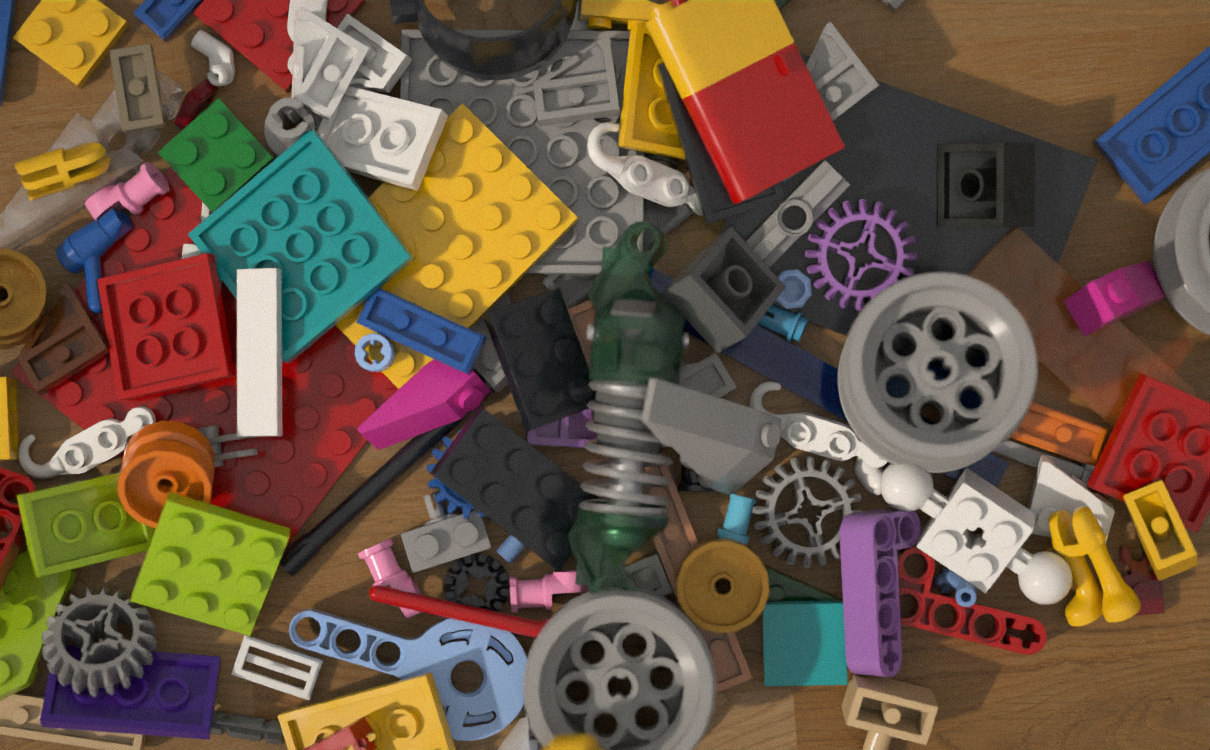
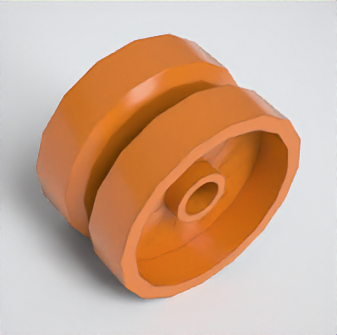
M176 421L152 423L142 427L132 435L124 450L122 467L118 478V497L125 511L136 521L156 528L169 492L209 504L215 473V453L209 440L196 428Z

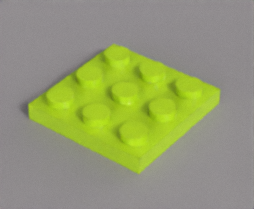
M169 492L133 588L130 601L250 636L289 540L290 528Z

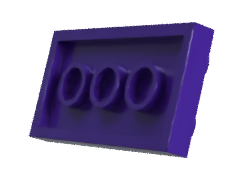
M67 645L66 652L80 662L82 658L81 649L77 648V646ZM151 651L153 657L151 665H141L144 672L142 679L131 675L129 676L131 683L129 689L118 683L114 685L113 695L108 694L106 688L103 687L99 688L96 697L90 695L88 686L79 694L73 691L72 683L63 687L59 683L58 675H53L49 671L40 717L41 726L44 728L210 740L221 670L220 656Z

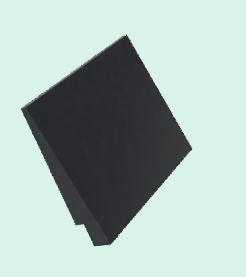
M800 53L806 65L810 56ZM876 80L879 86L833 120L845 148L805 168L782 183L781 181L785 198L787 199L826 160L850 184L828 209L834 208L839 217L845 215L842 202L849 201L852 212H858L859 199H866V212L872 213L876 202L883 203V209L879 215L883 218L891 209L896 210L897 216L891 224L895 227L898 223L906 221L909 225L906 230L899 233L901 239L907 236L915 237V243L904 246V252L917 253V259H904L903 266L914 270L913 276L926 273H954L977 279L1006 297L1018 310L1030 334H1032L1098 160ZM1035 143L1034 226L938 227V144ZM786 199L727 217L721 233L732 226L743 240L746 241L778 208L780 203ZM789 206L784 210L782 220L788 227L797 228L805 222L806 213L799 206ZM827 210L818 218L823 220L828 226L833 222ZM856 220L843 225L834 233L832 238L848 243L855 241L864 229L866 220ZM814 222L809 230L801 235L770 267L776 276L782 270L798 269L810 279L812 295L802 307L786 309L776 300L773 304L795 314L801 311L803 312L802 317L809 319L808 323L848 337L856 318L861 313V311L855 309V298L850 297L845 308L839 306V300L842 295L840 292H837L831 300H827L824 295L831 287L828 282L818 289L813 285L816 279L823 276L821 271L809 274L806 269L809 265L818 264L817 257L809 258L805 256V250H818L819 243L808 240V235L811 233L821 237L824 233V230L818 228ZM878 225L874 240L875 250L878 254L894 260L892 240L888 233ZM868 235L864 243L858 244L859 249L855 246L852 249L840 248L855 258L854 265L856 267L853 275L857 266H863V261L866 264L870 260L877 263L881 262L880 259L872 257V254L866 251ZM827 250L829 270L839 283L844 284L848 268L847 260L843 255ZM876 267L868 268L861 275L855 289L868 288L878 284L887 276L889 271ZM900 273L897 279L901 281L912 276ZM869 297L863 298V308L870 302ZM937 322L932 325L931 332L937 340L941 342L952 340L953 331L949 325L943 322ZM898 337L892 341V349L897 355L907 357L913 354L914 347L909 339ZM968 349L965 352L966 362L970 365L984 353L979 349ZM940 361L930 362V364L942 367V362Z

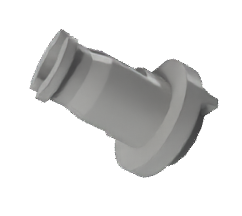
M282 98L276 101L271 106L265 120L264 134L266 142L278 157L310 129L318 131L323 117L304 107L300 100L294 98ZM291 124L298 125L295 129L288 130Z

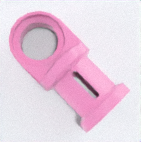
M147 161L140 166L141 171L126 183L119 182L116 185L102 188L86 200L85 206L94 220L100 218L112 208L120 211L126 208L132 214L138 215L144 210L143 205L158 194L164 195L170 191L167 179L157 167Z
M391 538L358 553L360 559H365L375 583L372 586L390 585L393 589L422 595L413 577H409L406 570H401L391 549L393 545ZM400 607L407 619L421 613Z
M570 569L553 571V574H545L543 579L518 580L516 576H510L511 612L518 613L519 609L538 607H545L546 611H553L552 594L591 590L590 570Z

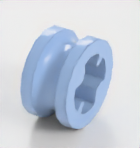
M368 334L358 341L355 347V357L362 368L373 372H380L386 370L393 363L395 349L388 338L379 334ZM377 341L383 344L380 352L385 357L380 363L377 360H373V364H370L367 361L370 354L365 349L370 343L377 346Z

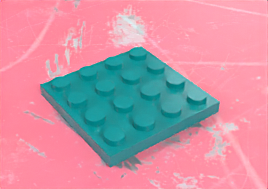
M310 129L188 233V236L202 254H215L218 276L236 300L237 269H282V361L284 363H291L415 259L319 133L313 129Z

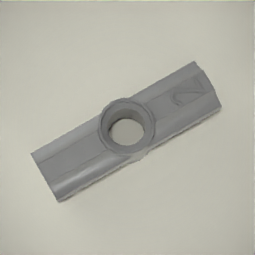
M824 160L786 200L780 203L778 208L745 242L770 268L801 235L809 230L811 225L850 184ZM789 206H799L805 211L806 220L800 227L790 228L783 222L782 214Z

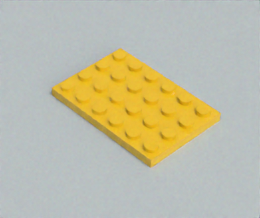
M463 103L447 118L418 191L383 182L369 197L376 209L415 258L380 288L468 329H471L483 317V314L487 313L580 220ZM367 299L336 324L355 345L365 335L379 334L356 323ZM388 338L394 346L395 359L391 366L381 372L400 389L423 366L432 361L433 358ZM377 341V346L370 343L365 349L370 354L368 358L372 363L373 360H377L380 363L385 357L380 352L383 344Z

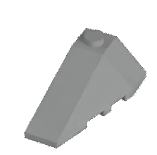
M649 379L641 420L665 446H671L680 455V463L686 468H692L698 474L696 480L703 487L725 495L734 494L774 459L775 449L780 441L781 419L754 408L659 379Z

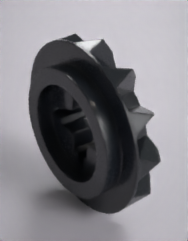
M474 553L459 558L451 565L446 573L443 589L447 601L498 612L505 604L509 594V578L504 567L496 559L485 554ZM467 570L476 579L486 578L489 575L492 576V579L483 588L484 596L488 600L487 602H484L482 597L479 598L476 593L470 596H461L470 585L467 579L468 576L465 573Z

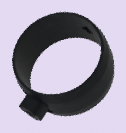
M390 0L393 24L417 22L423 39L433 53L448 67L472 78L507 80L535 71L556 55L568 37L574 21L578 0H558L551 11L535 25L519 33L497 38L469 36L447 27L427 9L425 0Z

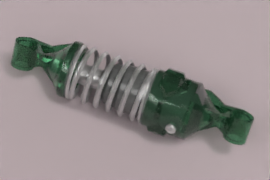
M638 221L631 224L620 238L616 247H603L601 271L594 279L588 293V297L595 310L594 324H589L587 327V340L592 341L589 380L592 381L589 383V386L592 390H596V400H591L587 404L590 410L595 411L594 420H590L585 426L588 430L597 432V439L588 440L584 447L588 451L602 454L603 457H611V459L587 460L582 464L586 471L609 476L610 479L586 480L580 487L588 493L608 498L589 499L579 504L581 509H578L577 521L568 533L572 552L577 559L575 584L587 585L590 594L609 591L613 585L619 586L625 591L639 592L636 584L625 569V562L636 550L668 528L669 516L666 515L669 511L665 507L670 502L663 497L642 494V487H667L671 484V481L666 477L643 474L644 467H669L673 463L669 457L660 456L662 447L670 446H665L641 419L650 378L680 385L682 349L688 348L689 333L684 332L685 317L656 289L649 278L648 273L667 250L668 238L661 228L646 221ZM645 231H652L655 238L654 246L651 250L641 253L637 247L638 237Z

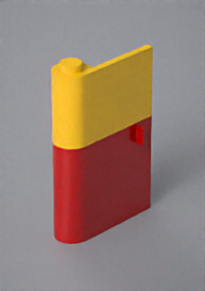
M689 0L675 8L672 1H668L649 11L652 19L646 22L645 25L733 204L744 201L845 148L774 0Z

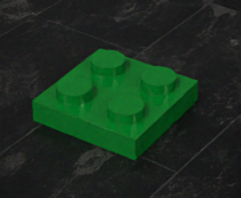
M219 98L158 152L212 213L275 160Z

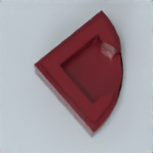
M206 78L186 93L174 124L182 130L197 118L201 105L206 101L212 102L218 91V86L212 85L208 78Z

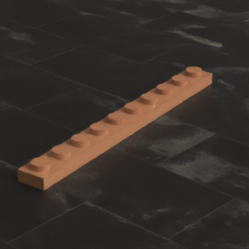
M600 296L567 309L593 380H597L601 338H593L592 341L587 340V327L589 324H594V328H602V320H609ZM644 467L643 474L662 476L671 481V484L667 487H642V494L663 497L670 502L665 507L669 511L665 517H643L679 607L683 610L678 601L676 577L681 561L699 543L669 468ZM696 624L706 641L713 661L716 693L753 679L735 632L715 633L702 629Z

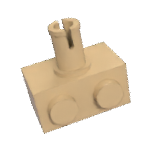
M851 673L841 706L846 725L868 730L862 750H888L892 737L927 745L939 708L934 693L930 688L882 676Z

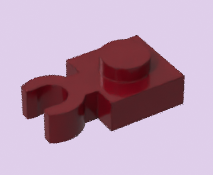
M1141 545L1142 557L1138 561H1134L1131 558L1129 546H1120L1119 558L1128 571V574L1121 576L1125 583L1134 590L1141 603L1140 611L1134 616L1165 613L1162 582L1158 581L1155 572L1148 571L1150 562L1143 546Z

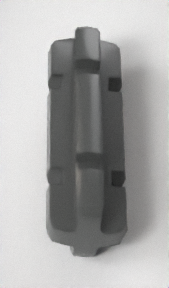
M214 710L211 734L222 735L228 733V737L261 742L262 739H267V743L276 745L285 743L279 721L272 720L268 723L263 718L239 714L227 716V712Z

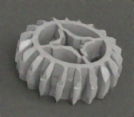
M808 456L805 459V469L800 470L798 460L793 458L789 460L791 473L787 474L784 467L777 465L774 468L780 478L777 482L769 476L763 478L762 481L771 490L769 493L757 490L755 493V497L766 500L765 507L755 506L752 509L754 514H765V521L755 523L754 528L755 530L768 528L770 533L763 536L760 541L763 545H767L774 539L778 544L772 551L773 556L778 557L784 549L789 550L786 557L787 564L793 565L797 555L801 554L803 567H810L811 555H816L818 564L824 566L827 564L825 552L828 550L835 559L841 558V551L836 545L840 542L842 520L850 513L862 512V510H851V503L861 501L862 496L861 494L848 496L846 491L856 483L853 479H849L843 484L838 481L844 473L842 467L836 468L829 475L827 473L830 467L829 460H822L819 469L815 470L814 458ZM805 477L824 482L834 491L837 497L824 501L817 500L811 494L810 488L807 487ZM793 482L795 488V503L793 507L786 512L775 515V504L780 492L787 484ZM804 499L807 500L809 506L821 507L827 505L826 509L818 511V516H813L816 520L809 524L806 518L795 517L788 519V516L798 513V508H803L800 504ZM840 509L841 515L837 529L829 539L823 542L821 536L822 519L828 513ZM792 523L799 524L804 528L806 536L809 537L811 546L803 547L792 543L781 533L778 527Z
M105 585L98 595H94L93 591L88 587L84 598L79 599L71 593L69 597L70 606L57 603L56 612L58 616L48 617L46 624L49 630L43 631L42 634L43 644L46 645L43 647L42 653L44 659L49 662L47 666L50 673L58 675L59 683L63 687L72 683L73 691L79 694L88 686L90 695L96 697L99 688L103 687L106 688L108 694L113 695L114 685L118 683L129 689L131 685L129 676L131 675L142 679L144 672L141 665H151L153 661L151 651H155L157 648L156 638L153 637L156 633L155 623L150 620V612L146 607H141L140 604L131 602V598L127 599L126 593L121 588L111 596L109 588ZM119 621L133 631L131 641L123 639V635L118 633L117 624ZM69 641L76 643L77 648L81 649L82 658L80 662L66 652Z

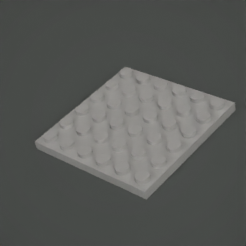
M402 29L401 51L409 56L412 62L401 76L400 99L442 109L448 117L463 103L580 219L525 275L643 276L644 198L625 190L609 172L596 166L590 158L587 149L588 136L597 125L611 122L620 126L630 31H570L566 41L556 55L535 71L513 79L482 80L463 75L444 64L430 49L423 39L420 30ZM523 30L455 31L474 37L497 38L516 34ZM609 36L620 115L539 126L533 82L548 72L558 70L563 62L574 55L578 57L595 47L597 40ZM619 130L617 132L608 131L601 137L600 145L602 150L611 156L637 155L644 157V152L617 147Z

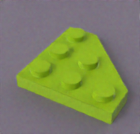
M28 550L17 555L2 587L8 599L9 608L0 611V701L33 684L39 670L36 667L41 657L42 649L45 646L42 634L43 631L49 630L46 624L48 617L58 616L56 612L57 603L62 605L67 591H71L77 577L75 569L42 577H34Z

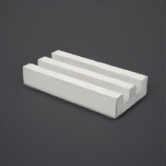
M244 635L231 675L311 700L324 660L253 636ZM252 646L312 666L310 673L249 653V648ZM247 661L307 681L305 688L243 668L244 663Z

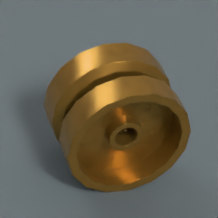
M0 248V295L7 297L5 301L0 302V349H10L26 343L35 335L37 325L44 314H46V283L41 270L28 256L12 249Z
M729 538L708 539L693 547L681 561L676 577L678 601L686 616L700 628L715 633L737 632L752 624L764 610L769 595L768 573L758 555L744 543ZM726 578L730 581V590L727 593L715 590L714 585L718 579Z

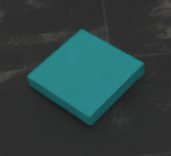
M843 600L766 602L763 610L764 686L848 685Z

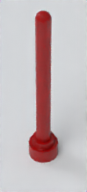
M380 585L372 586L369 590V597L375 602L537 638L548 621L551 620L542 618L540 622Z

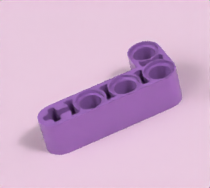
M874 509L850 513L842 520L840 526L845 649L847 666L853 674L893 677L900 670L902 664L897 550L910 548L919 540L921 524L918 515L914 511Z

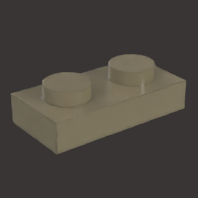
M148 43L109 50L122 131L128 134L166 127L153 46Z

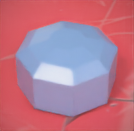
M798 269L782 270L777 277L786 287L776 301L786 309L802 307L812 295L810 279Z

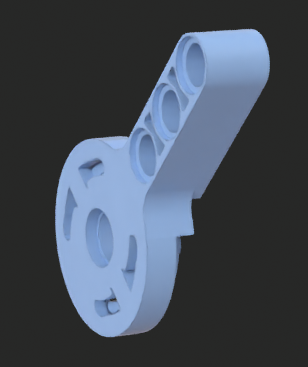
M305 608L298 611L290 623V637L301 648L391 674L401 680L432 672L452 739L472 741L490 737L508 726L516 718L524 705L523 677L527 657L519 641L511 632L445 618L432 626L430 625L418 636L406 637L313 608ZM304 617L315 618L321 627L319 635L313 639L301 637L297 632L298 621ZM352 629L359 634L361 641L355 650L344 651L337 645L336 637L342 630ZM459 638H466V639H467V642H466L465 640H459V641L448 642V643H445V644H443V645H441V643L439 642V639H441V641H442L443 643L446 642V641H449V640H453V639H459ZM496 639H498L506 648H504ZM391 641L399 646L400 655L394 662L384 663L377 658L376 649L381 643ZM492 646L493 648H495L505 658L507 662L512 660L511 654L509 653L510 651L513 655V662L507 665L503 658L497 652H495L491 648L487 650V647ZM463 661H473L483 671L481 684L470 692H462L456 689L451 682L453 668ZM494 718V720L488 723H481L473 726H463V724H474L482 721L487 722Z

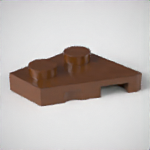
M69 283L61 288L59 291L61 297L48 316L44 314L36 327L34 337L26 342L16 358L36 393L40 395L109 353V347L74 287Z

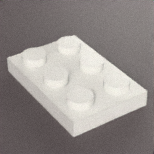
M348 86L331 119L326 120L323 118L317 132L348 172L418 191L448 115L442 109Z

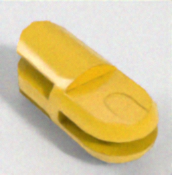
M91 142L67 150L63 147L18 161L14 165L18 174L22 175L20 179L24 188L28 189L27 195L29 200L33 201L77 187V183L103 174L109 168L111 161L109 156L105 155L107 150L102 144Z

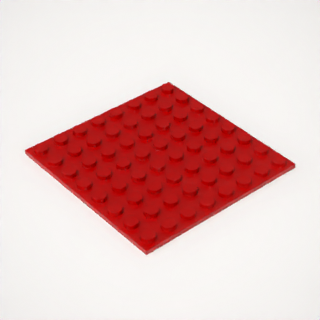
M171 167L163 174L169 183L170 191L164 195H156L143 205L144 210L140 214H133L130 220L134 228L118 239L100 258L102 278L180 260L182 258L183 244L195 245L188 236V233L202 222V201ZM84 277L75 291L108 345L103 311L94 314L88 309L86 280ZM222 281L221 295L236 375L234 377L130 400H117L110 353L46 393L38 395L84 430L109 418L124 421L131 409L138 406H146L154 413L156 422L176 421L194 428L218 425L220 436L237 433V300ZM336 325L291 363H284L282 361V436H255L253 438L222 442V454L257 449L258 455L223 460L224 466L215 467L209 504L290 528V537L285 550L368 440L361 435L357 428L399 390L381 371H369L359 365L355 357L356 345ZM368 358L367 361L370 364H373L371 360ZM18 363L10 374L36 393ZM124 451L118 454L121 458H123Z

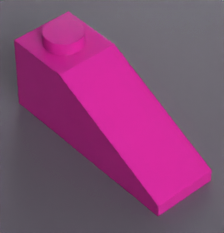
M1149 261L1120 268L1092 281L1064 300V303L1085 337L1167 297L1161 288L1154 268Z
M433 359L366 419L357 430L377 450L462 419L469 411L477 408L491 390L473 370L468 375Z

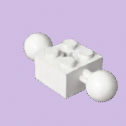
M912 463L890 464L884 470L880 480V490L884 500L892 508L908 512L921 509L931 516L921 529L916 547L986 593L1005 567L1018 574L1019 586L1022 592L1035 603L1042 605L1054 604L1068 594L1072 585V572L1068 563L1055 553L1044 551L1031 554L1021 547L1034 530V512L968 468L965 469L946 496L933 488L931 473H927L918 465ZM977 527L983 529L982 534H974L969 531H974Z

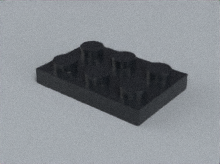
M560 288L483 314L525 432L589 409L587 404L591 400H596V390H592L589 386L593 378Z

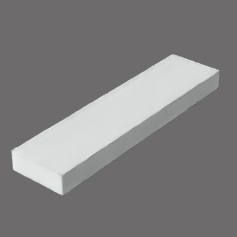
M278 268L237 269V436L239 437L282 436V269Z

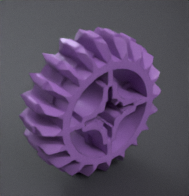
M859 199L858 212H852L849 201L842 202L845 215L839 217L834 208L828 209L827 213L833 222L828 226L823 220L817 219L815 224L818 228L824 230V233L821 237L810 233L807 238L811 242L819 243L818 250H805L806 257H817L818 264H812L806 268L807 272L811 274L821 271L823 275L813 282L815 288L818 289L828 282L831 287L824 295L827 300H831L837 292H840L842 295L839 300V306L845 308L850 297H854L855 309L858 311L863 310V298L869 297L871 301L881 291L900 281L897 279L900 273L913 276L914 270L903 266L904 259H917V253L904 252V246L915 243V237L907 236L901 239L899 234L908 228V223L902 221L894 227L891 224L897 216V211L891 209L884 218L879 216L883 209V203L881 202L874 204L872 213L866 212V199ZM856 220H866L864 229L855 241L848 243L832 238L834 233L843 225ZM878 225L888 233L892 240L894 260L878 254L875 250L874 240ZM868 235L866 251L872 254V257L880 259L881 262L877 263L870 260L866 264L863 261V266H857L853 275L856 267L854 265L855 258L840 248L852 249L855 246L859 249L858 244L864 243ZM827 250L841 254L847 260L848 268L844 284L839 283L830 272L827 263ZM876 267L889 271L887 276L878 284L868 288L855 289L861 275L868 268Z

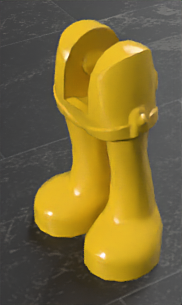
M1088 506L1075 509L1073 518L1067 510L1052 512L1049 516L1052 546L1068 563L1076 591L1075 596L1065 607V616L1068 624L1071 626L1087 625L1098 619L1102 614L1107 622L1114 623L1124 621L1136 615L1141 609L1139 598L1134 590L1125 583L1113 563L1105 544L1106 534ZM1086 554L1089 555L1103 591L1099 587L1084 555Z

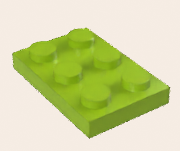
M120 472L17 495L34 577L47 576L148 550L154 534V528L136 521L125 511L118 497V478Z

